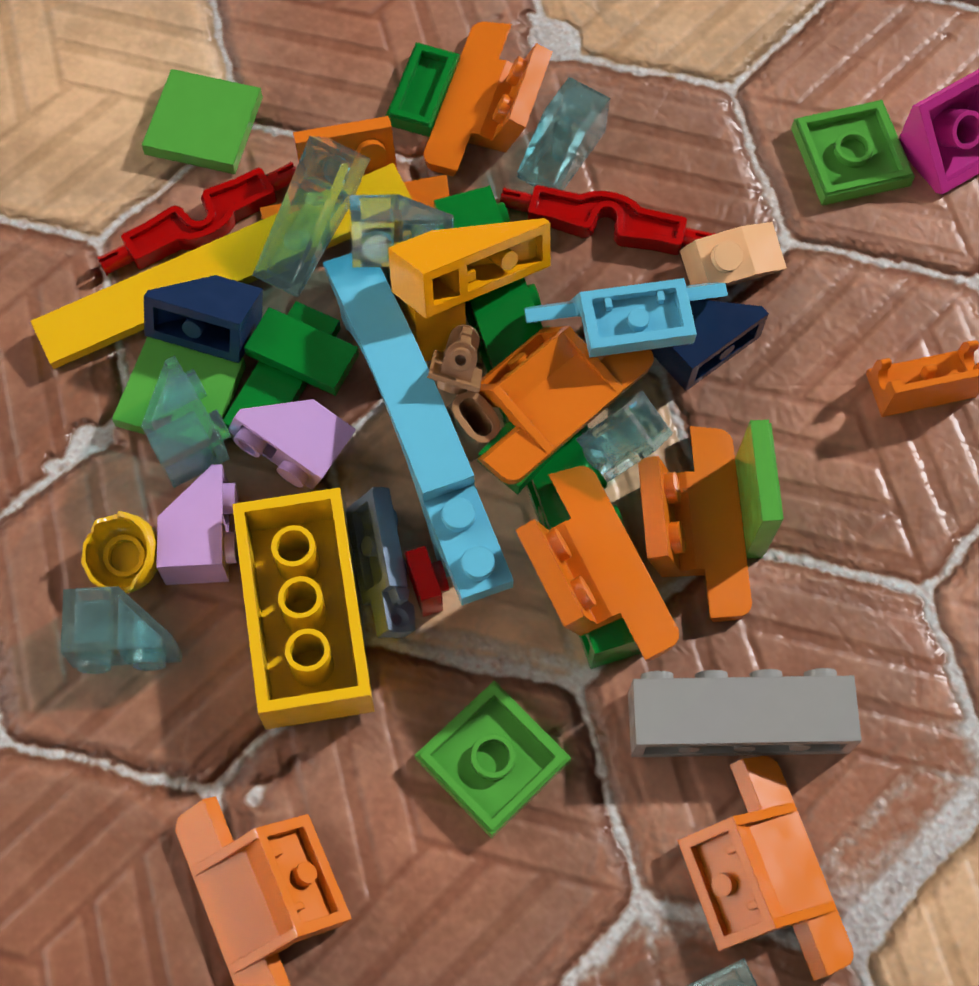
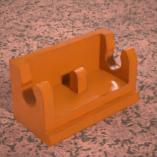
M977 340L963 342L957 351L892 364L890 358L877 360L873 368L867 370L866 375L881 417L976 398L979 394V363L975 364L974 351L978 349L979 342Z

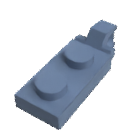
M372 487L346 509L362 605L371 606L377 638H405L416 630L414 605L408 601L410 590L407 588V565L402 557L398 537V518L396 511L393 509L390 489Z

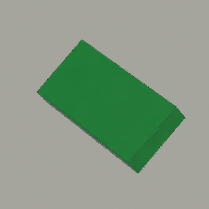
M415 43L386 116H389L392 127L430 137L460 59V54Z
M268 307L244 346L247 356L334 396L337 395L359 357V348L270 307Z

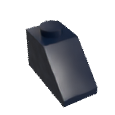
M217 275L151 289L143 296L145 336L239 363L245 354L244 346L262 319V288Z
M711 300L690 301L697 333L694 343L651 349L653 356L680 386L687 391L760 338L769 315L762 306Z

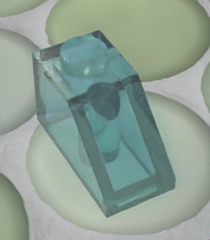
M568 77L545 108L517 171V178L534 187L540 185L564 191L606 132L610 98Z

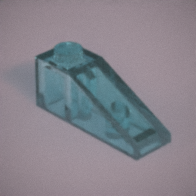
M309 136L252 276L295 297L300 296L353 201L370 161L369 157L327 137Z

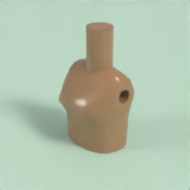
M468 391L456 396L446 409L467 459L472 462L478 458V453L499 433L500 421L493 407L483 396Z

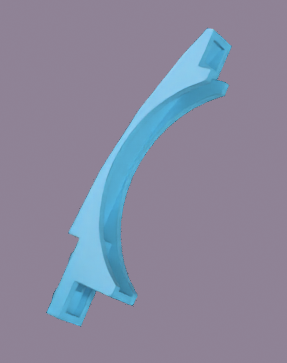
M370 247L323 262L325 272L340 308L341 319L345 329L352 334L360 347L396 431L423 510L436 559L441 561L446 577H451L461 605L463 606L513 588L514 579L476 489L475 475L434 380L427 378L429 368Z

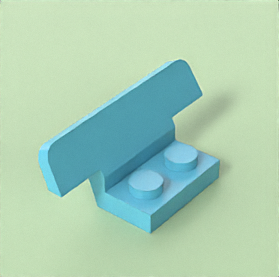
M681 278L579 292L568 302L524 308L527 323L581 316L590 358L693 344L697 333L690 301L728 296L725 283L714 282L686 286L685 279Z

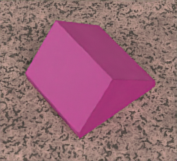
M979 69L913 105L899 136L907 159L938 194H944L979 174Z

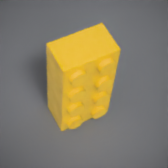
M340 487L232 504L257 710L265 729L375 712Z

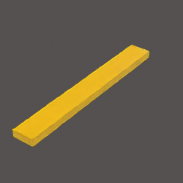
M391 163L35 318L30 322L53 369H56L144 330L143 296L148 290L214 275L249 284L415 210V203L394 163Z

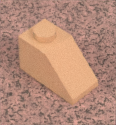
M773 222L740 226L696 239L680 250L690 285L719 282L725 283L726 287L787 269Z

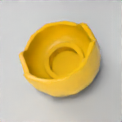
M118 511L117 514L96 519L91 532L87 535L82 546L81 564L90 582L113 594L131 593L149 584L158 571L156 567V530L143 518L122 511Z

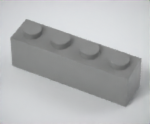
M830 668L812 669L804 672V676L783 677L782 671L776 669L756 670L751 672L749 677H728V673L722 670L701 671L695 674V678H674L673 673L668 671L641 674V679L632 680L628 691L631 757L849 754L862 741L855 676H837V671Z

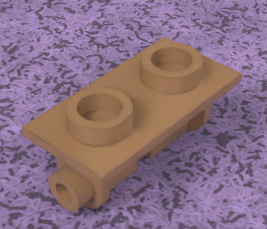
M469 325L456 326L449 335L445 351L441 352L434 349L427 378L436 380V386L439 389L456 395L467 392V390L479 393L483 364L477 362L478 332Z

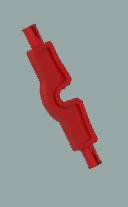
M289 162L266 175L259 167L235 179L207 188L201 195L202 205L207 213L206 218L203 220H192L184 212L183 208L173 205L147 222L123 233L121 239L124 245L96 258L105 275L108 276L110 273L134 262L138 269H143L181 249L194 250L230 233L236 222L260 211V207L274 204L277 201L275 191L300 180L298 170L293 162Z
M536 185L532 194L503 187L500 197V203L504 202L506 208L527 212V220L545 218L550 222V228L580 238L590 237L599 219L604 217L611 218L615 222L613 239L621 247L647 249L679 255L681 246L685 247L696 239L716 234L686 228V217L642 208L631 198L611 191H590L577 194Z

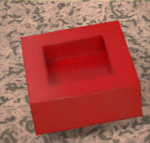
M426 546L406 551L407 572L422 617L443 611L442 593L449 591V584L441 561L438 560L431 563Z

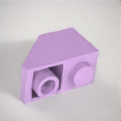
M314 399L240 409L227 431L235 436L233 441L243 451L254 457L263 455L278 466L276 469L278 474L287 482L300 488L306 485L313 490L324 477L356 429Z
M222 464L211 465L157 517L156 567L166 585L229 582V564L238 563L236 531L229 532V514H233L232 504L238 503V489L236 482H228Z

